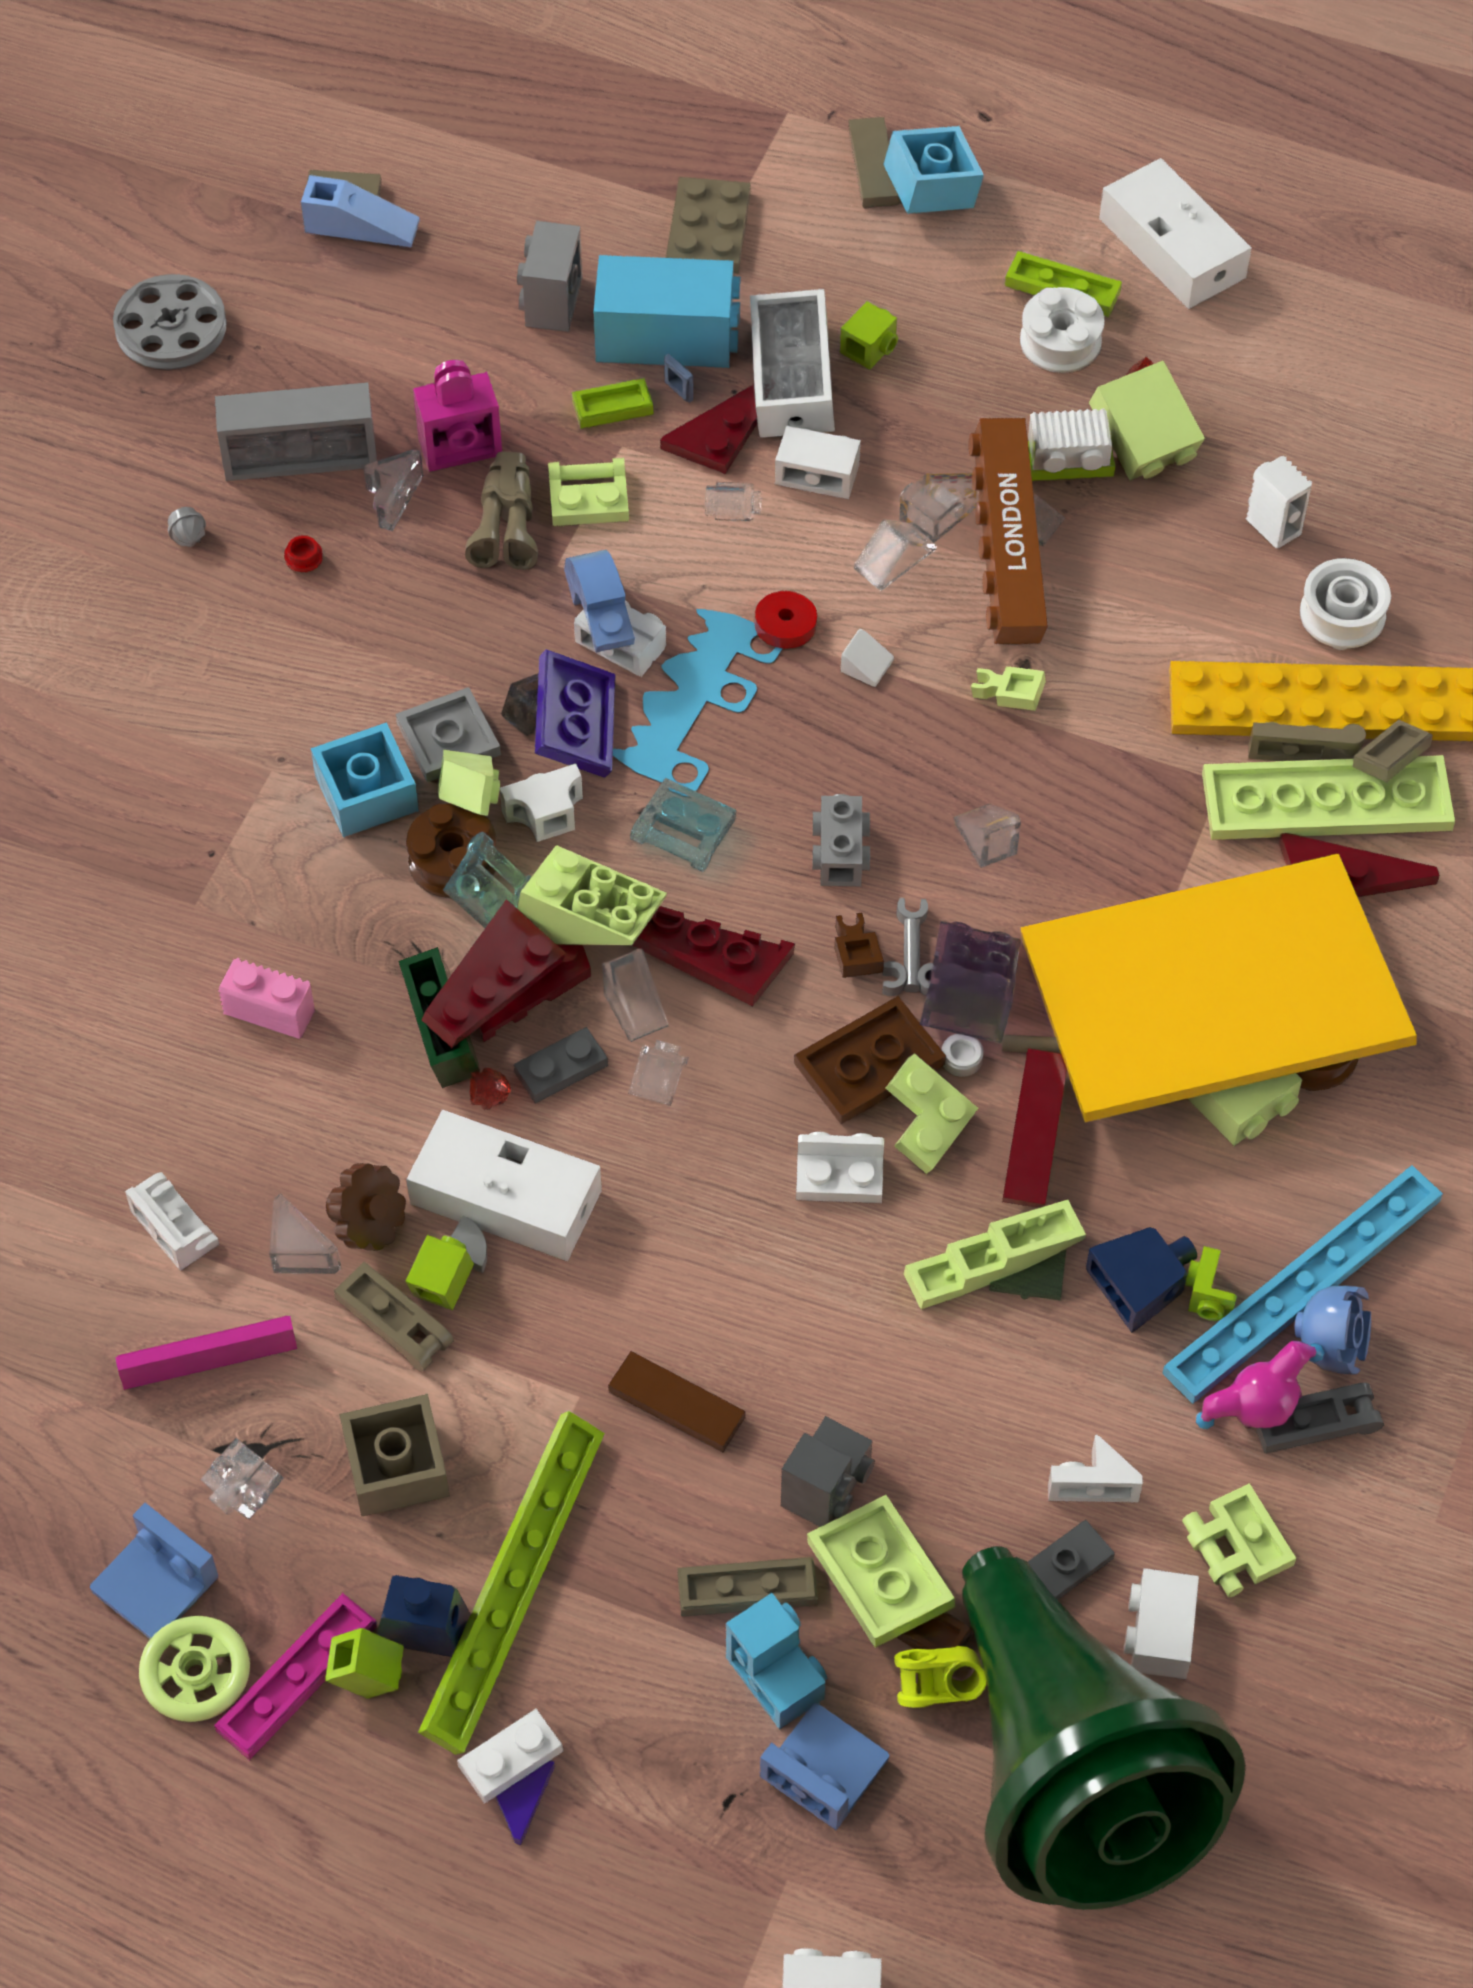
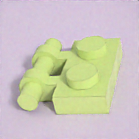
M1250 1483L1211 1501L1209 1510L1214 1520L1204 1524L1196 1511L1182 1519L1189 1532L1188 1541L1195 1551L1200 1550L1210 1567L1208 1574L1214 1584L1222 1586L1228 1597H1233L1244 1589L1236 1574L1245 1569L1254 1584H1257L1295 1564V1555ZM1224 1535L1235 1551V1554L1225 1558L1215 1542L1216 1539Z

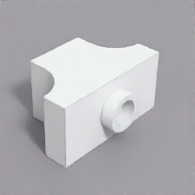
M573 764L545 774H534L526 780L501 787V808L506 822H519L527 825L532 830L537 842L575 830L573 805L583 799L582 776L577 765Z

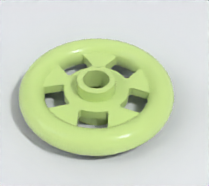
M207 1616L184 1617L162 1627L147 1643L139 1664L140 1686L148 1702L166 1717L183 1722L208 1720L228 1710L243 1693L250 1673L249 1653L241 1636L223 1621ZM201 1634L213 1637L210 1648L191 1646L193 1636ZM169 1645L180 1651L174 1657L171 1666L159 1661ZM230 1656L231 1673L218 1674L216 1658ZM200 1665L203 1667L202 1673L197 1676H189L187 1674L191 1666ZM170 1678H173L176 1685L182 1689L174 1698L167 1695L161 1687ZM210 1685H213L217 1694L208 1700L197 1702L194 1693L205 1690Z

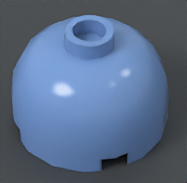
M1331 1286L1317 1291L1310 1298L1304 1312H1298L1295 1319V1335L1297 1338H1301L1303 1343L1308 1345L1316 1343L1323 1347L1325 1352L1323 1359L1314 1363L1321 1369L1351 1375L1358 1374L1361 1370L1354 1366L1356 1357L1359 1360L1365 1361L1371 1333V1311H1362L1361 1299L1369 1300L1368 1292L1364 1287Z

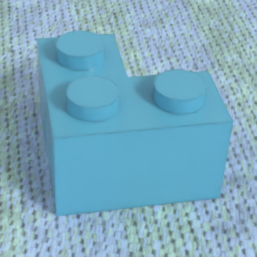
M770 1593L726 1623V1659L780 1730L808 1711L812 1704L820 1703L825 1699V1680H827V1675L819 1661L814 1656L807 1658L798 1646L800 1644L799 1627L801 1622L796 1612L786 1602L781 1605L773 1593Z

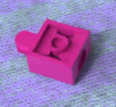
M448 360L435 368V383L413 388L418 439L429 472L494 458L497 453L502 452L499 405L487 372L471 375L469 367L464 361Z

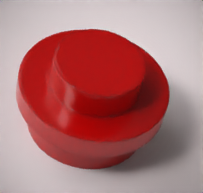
M301 535L294 537L289 541L284 551L285 563L296 572L312 571L322 563V548L310 536Z

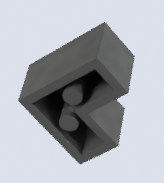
M825 1416L813 1437L806 1433L802 1435L782 1467L780 1506L819 1527L834 1521L835 1518L846 1515L854 1498L850 1493L857 1482L864 1484L874 1468L875 1460L871 1458L873 1441Z

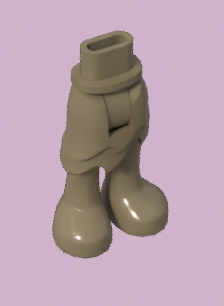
M499 452L496 454L495 462L490 465V472L487 474L481 496V504L483 506L480 527L468 538L465 547V557L470 564L479 568H488L497 563L500 552V517H502L507 522L503 542L504 560L513 569L527 570L533 567L538 559L537 544L526 528V521L532 519L533 510L529 467L526 465V456L519 452Z

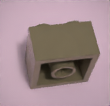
M428 1394L339 1414L361 1517L450 1497L447 1474Z

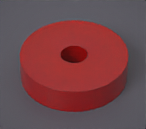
M778 591L762 598L756 606L754 620L756 633L764 642L777 648L790 649L802 646L810 641L816 632V607L806 596L797 592Z

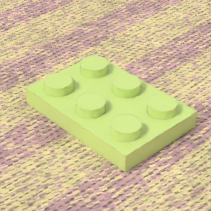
M887 1495L807 1533L809 1546L875 1648L955 1608V1597Z

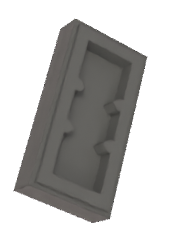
M1085 1519L1029 1560L1028 1563L1047 1589L1059 1600L1112 1561L1115 1552Z

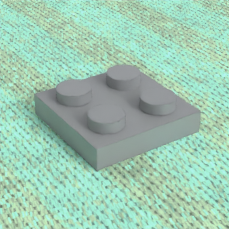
M469 687L395 714L397 725L426 782L440 778L443 750L492 756V758L501 755L500 745Z

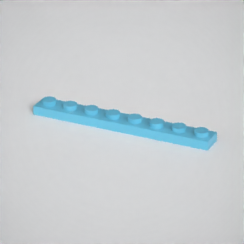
M1411 1165L1164 1366L1162 1374L1194 1404L1292 1324L1298 1312H1304L1307 1302L1317 1291L1341 1284L1441 1201L1443 1193Z

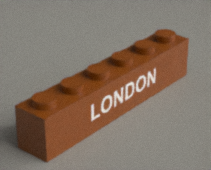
M980 418L975 433H970L968 449L969 455L975 456L976 467L972 471V487L974 491H979L980 502L976 503L975 518L976 524L982 525L983 536L979 540V556L981 560H986L987 571L983 573L982 579L983 593L990 597V606L986 610L987 629L993 630L994 644H1040L1048 623L1025 418Z

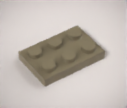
M679 177L666 258L733 261V273L739 274L751 183Z

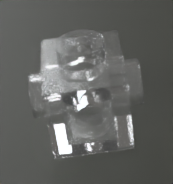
M235 1438L227 1449L213 1461L210 1469L200 1480L214 1491L209 1499L222 1511L230 1515L235 1509L250 1520L255 1512L265 1505L271 1493L282 1482L284 1477L239 1439Z

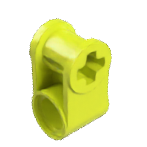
M957 1646L932 1650L911 1649L899 1652L894 1657L895 1665L900 1668L901 1691L897 1695L898 1703L905 1707L919 1708L938 1703L970 1701L980 1696L986 1687V1677L979 1656L968 1647ZM967 1666L974 1669L972 1675L966 1680L959 1681L952 1678L953 1673L960 1667ZM916 1673L918 1674V1683H917V1684H916Z

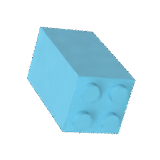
M599 255L594 301L596 362L664 365V356L670 354L684 366L729 368L730 352H738V330H732V327L738 328L740 323V302H733V299H740V277L733 276V261Z

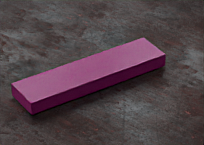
M283 1316L117 1355L115 1359L123 1389L126 1390L297 1349L291 1317Z
M342 1593L214 1725L216 1732L250 1760L325 1682L332 1637L359 1628L373 1632L377 1628L376 1620Z

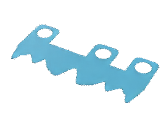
M696 609L698 615L706 620L705 624L708 628L707 632L689 635L687 638L697 651L678 654L661 665L663 671L677 684L679 689L677 691L644 692L643 711L651 726H632L631 731L638 745L629 747L626 750L613 749V756L641 775L683 792L692 793L699 788L708 773L709 767L706 762L677 751L679 745L706 701L733 712H742L749 705L757 691L755 683L725 671L736 652L763 663H772L782 650V648L775 647L768 654L754 652L750 645L751 640L758 635L754 622L734 614ZM738 683L745 688L746 696L738 703H729L722 698L721 689L726 684ZM684 762L693 764L698 770L697 778L690 783L677 782L672 776V770L677 764Z

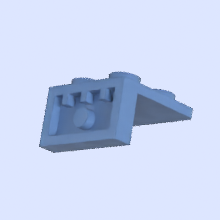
M144 1503L132 1515L138 1531L136 1537L91 1583L90 1589L95 1596L151 1639L162 1627L180 1619L219 1576L213 1556L147 1503Z
M814 1703L780 1748L771 1743L761 1755L760 1777L837 1830L888 1762L889 1753L818 1703Z

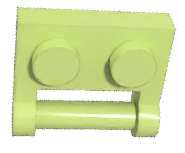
M613 458V462L579 465L560 466L559 462L548 463L553 526L629 521L624 458ZM614 478V482L561 486V481Z

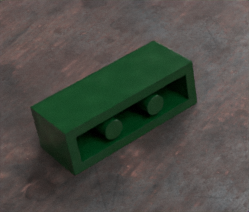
M436 947L398 961L430 1066L441 1087L445 1088L481 1075L470 1035L451 1048L422 1021L425 1011L451 976L439 948Z

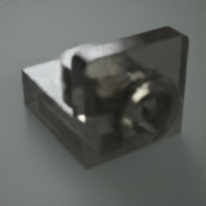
M539 673L511 683L501 712L503 718L526 736L533 734L536 729Z

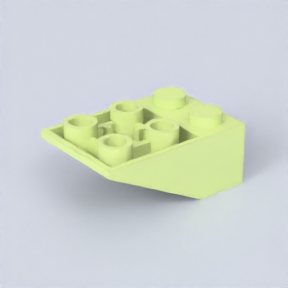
M556 845L521 890L517 909L555 944L632 945L665 900L667 893Z

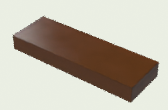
M630 1351L608 1385V1392L722 1453L741 1426L746 1415L745 1410L633 1351Z

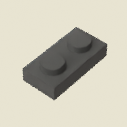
M585 1027L515 1063L514 1073L536 1104L607 1067L608 1057L588 1028Z

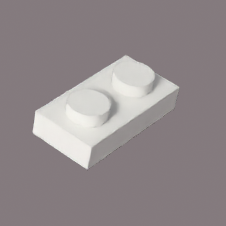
M534 1709L458 1759V1766L485 1804L562 1753L563 1748L561 1742L538 1710Z

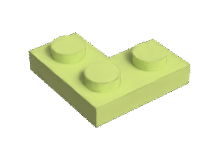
M915 1053L906 1060L885 1088L917 1115L894 1147L927 1174L933 1170L978 1110V1107Z

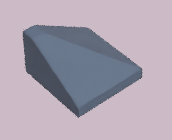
M670 354L664 356L665 383L686 402L690 403L693 401V375L683 364Z

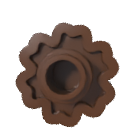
M355 1163L350 1169L342 1171L340 1175L341 1186L331 1190L326 1200V1212L330 1220L336 1223V1237L343 1241L348 1248L379 1251L385 1245H389L394 1241V1227H399L404 1223L406 1199L402 1194L397 1193L400 1179L391 1172L389 1167L371 1165L370 1163Z

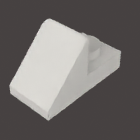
M1095 1435L1092 1448V1466H1085L1080 1462H1065L1059 1466H1051L1048 1482V1501L1139 1502L1143 1484L1142 1475L1100 1436Z

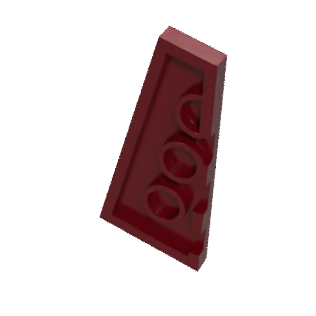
M662 906L657 909L632 944V946L752 1007L794 955L795 943L781 940L780 944L761 940L762 934L749 930L739 934L721 929L720 922L709 919L699 922L685 919L684 912Z

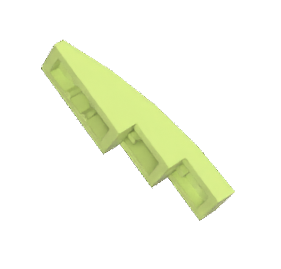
M1064 1200L989 1224L986 1233L947 1245L944 1254L906 1265L904 1276L920 1309H924L963 1296L1042 1262L1084 1240L1086 1233L1069 1200Z

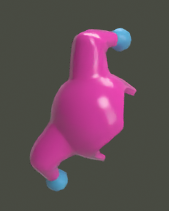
M1291 1341L1271 1361L1257 1362L1247 1366L1236 1376L1231 1386L1204 1399L1202 1411L1196 1415V1424L1199 1428L1207 1430L1214 1425L1215 1419L1232 1416L1236 1417L1248 1429L1251 1427L1271 1428L1283 1425L1293 1414L1299 1398L1302 1397L1297 1375L1308 1361L1316 1363L1323 1359L1325 1353L1323 1347L1316 1343L1308 1345L1300 1341Z

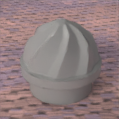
M181 507L170 514L168 518V534L180 546L192 547L196 543H200L201 537L205 536V519L194 508Z

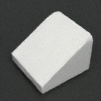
M859 629L842 653L841 672L876 687L894 661V656L866 631Z

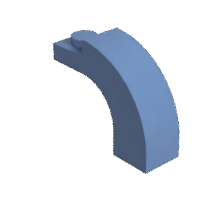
M600 550L566 558L564 571L573 604H582L595 652L634 644L635 637L625 604V592L610 553L607 550Z

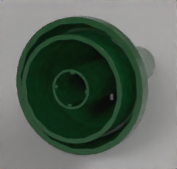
M1001 1546L988 1547L977 1552L965 1563L962 1570V1577L965 1582L962 1589V1600L975 1633L988 1685L994 1758L991 1802L985 1825V1843L1002 1881L1015 1894L1027 1900L1048 1905H1061L1078 1910H1096L1120 1906L1139 1900L1166 1887L1197 1865L1223 1834L1245 1780V1757L1240 1745L1225 1720L1216 1711L1203 1704L1185 1699L1144 1676L1086 1631L1047 1589L1026 1560L1013 1557L1009 1549Z

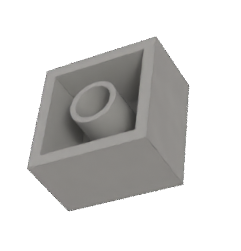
M536 221L533 235H527L525 240L524 257L526 262L519 263L517 285L523 286L519 296V310L525 313V327L569 332L583 278L580 226Z

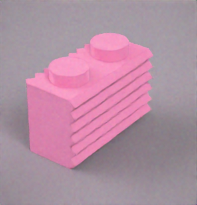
M240 958L232 961L218 990L221 997L220 1001H222L221 1005H223V1014L298 1039L302 1037L315 1012L311 986L308 980L302 982L301 978L294 979L293 975L289 977L285 973L279 975L278 970L272 972L270 968L264 969L262 965L256 967L255 963L248 964L247 960L241 962Z

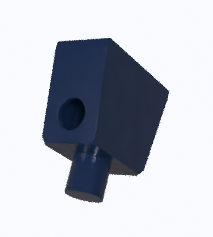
M1148 1227L1090 1248L1086 1270L1132 1333L1181 1295L1187 1279V1272L1183 1266L1190 1263L1191 1260L1197 1259L1198 1255L1194 1244L1187 1236H1183L1167 1245L1155 1228Z
M394 1575L391 1578L377 1634L403 1645L405 1649L452 1657L471 1613L458 1589L452 1585L426 1581L422 1578Z

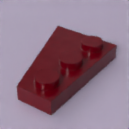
M556 944L566 953L562 963L481 1025L479 1031L483 1042L494 1037L496 1030L511 1021L516 1023L528 1016L527 1011L545 1000L552 1001L591 977V966L583 945Z

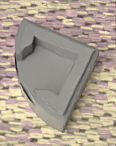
M462 1216L451 1237L466 1245V1249L474 1263L472 1269L483 1273L487 1264V1246L484 1234L474 1221Z

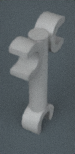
M900 898L897 903L896 916L904 925V966L895 961L884 963L883 976H894L898 979L893 982L883 981L882 994L896 996L904 990L906 992L920 991L928 997L941 995L942 984L930 983L926 979L929 977H941L942 965L928 963L920 968V925L927 918L928 902L926 899H921L920 909L917 912H909L905 908V898Z

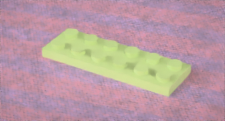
M1418 756L1388 782L1353 768L1354 759L1204 764L1202 777L1211 840L1280 837L1282 833L1299 836L1453 831L1455 817L1444 756Z

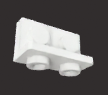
M825 1132L799 1135L796 1200L882 1203L884 1138L873 1137L865 1133H858L852 1136H835Z

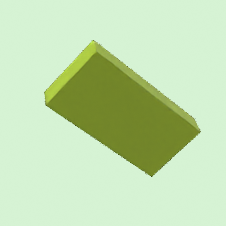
M645 378L572 392V402L581 429L654 415V406Z

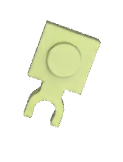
M1006 666L1004 674L1000 675L995 674L989 669H977L978 683L985 684L972 683L973 698L987 699L995 696L997 706L1036 711L1046 683L1044 671Z

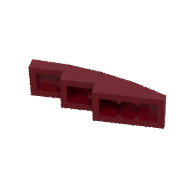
M1029 1048L1027 1050L1002 1198L1004 1203L1041 1208L1046 1204L1067 1069L1060 1053Z

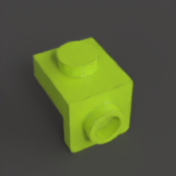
M1204 1246L1200 1262L1191 1260L1185 1283L1186 1286L1193 1287L1188 1311L1197 1313L1204 1319L1218 1321L1234 1310L1237 1295L1212 1288L1221 1250Z

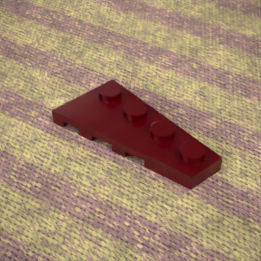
M506 899L429 1005L422 1021L453 1048L561 964L566 953Z

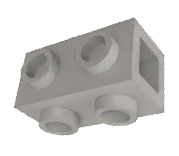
M846 794L821 796V812H813V836H820V845H813L812 870H820V886H861L862 870L870 871V846H862V837L870 836V812H862V796H849Z

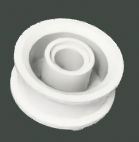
M1065 287L1043 289L1027 302L1023 310V327L1020 334L1022 351L1033 364L1051 372L1069 373L1087 367L1097 358L1101 349V334L1104 328V314L1101 307L1093 297L1076 289Z
M1346 558L1326 561L1314 568L1306 579L1304 596L1300 605L1302 624L1315 639L1337 650L1364 646L1376 639L1384 628L1386 612L1391 601L1389 584L1376 568L1365 562Z

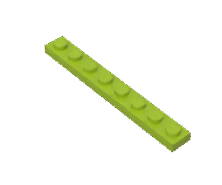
M571 1411L562 1413L557 1421L418 1731L419 1734L455 1755L462 1754L466 1750L604 1437V1432Z

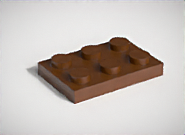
M897 996L794 1055V1064L840 1124H843L890 1097L892 1094L885 1089L906 1060L914 1053L933 1070H937L945 1065L946 1055L901 998Z

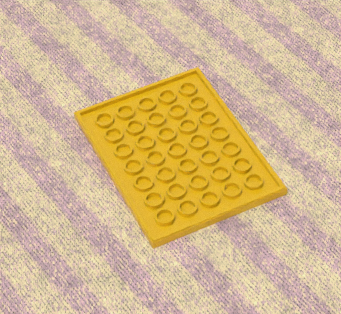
M1339 854L1020 927L1021 938L1085 1122L1417 1045V1034Z

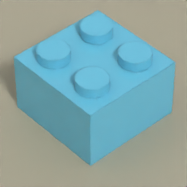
M960 126L892 132L883 165L907 214L974 208L984 174Z
M387 722L311 748L315 777L343 837L419 811L415 781Z

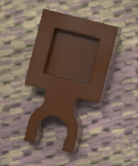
M856 913V925L853 926L844 924L842 915L836 916L835 928L838 937H835L834 950L843 978L883 973L884 960L875 932L864 933L865 921L863 913Z

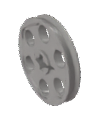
M178 274L155 276L134 285L120 298L113 315L116 339L122 351L133 361L155 369L183 368L207 358L221 344L227 325L224 305L219 294L202 280ZM184 292H194L197 294L191 300L185 301L178 298ZM147 295H157L160 297L154 303L147 304L141 301ZM205 314H212L217 317L210 323L198 321V318ZM131 320L142 322V325L136 329L123 327L125 323ZM187 340H196L199 342V344L192 349H185L180 346L184 341ZM149 343H159L162 345L155 352L143 350Z

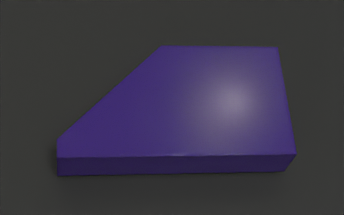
M548 1761L495 1796L513 1841L518 1845H522L554 1771V1761Z

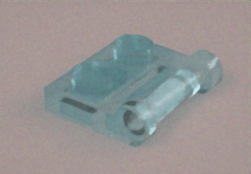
M665 778L633 825L630 839L640 844L645 842L691 862L692 868L703 872L708 867L713 853L736 820V809ZM658 821L700 840L701 843L698 847H695L653 828V825Z
M480 832L470 840L466 855L443 891L479 924L486 928L506 899L516 908L518 907L520 892L532 876H525L493 846V840L485 832ZM484 860L515 888V895L481 865Z

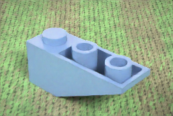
M309 175L301 200L305 233L412 247L420 221L418 216L346 180Z

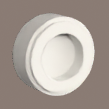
M958 1033L948 1037L942 1045V1051L946 1055V1062L943 1067L950 1074L966 1077L980 1069L984 1051L981 1042L976 1037L966 1033Z

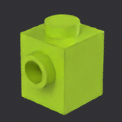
M866 301L841 327L840 353L870 370L885 354L889 355L896 347L898 342V335H896L897 317L893 316L886 309L879 308Z
M427 1235L405 1282L414 1297L453 1311L474 1263L466 1249V1245L461 1241L449 1236H442L440 1240Z
M364 1628L334 1636L331 1640L325 1681L367 1699L398 1690L402 1674L401 1663L404 1646Z

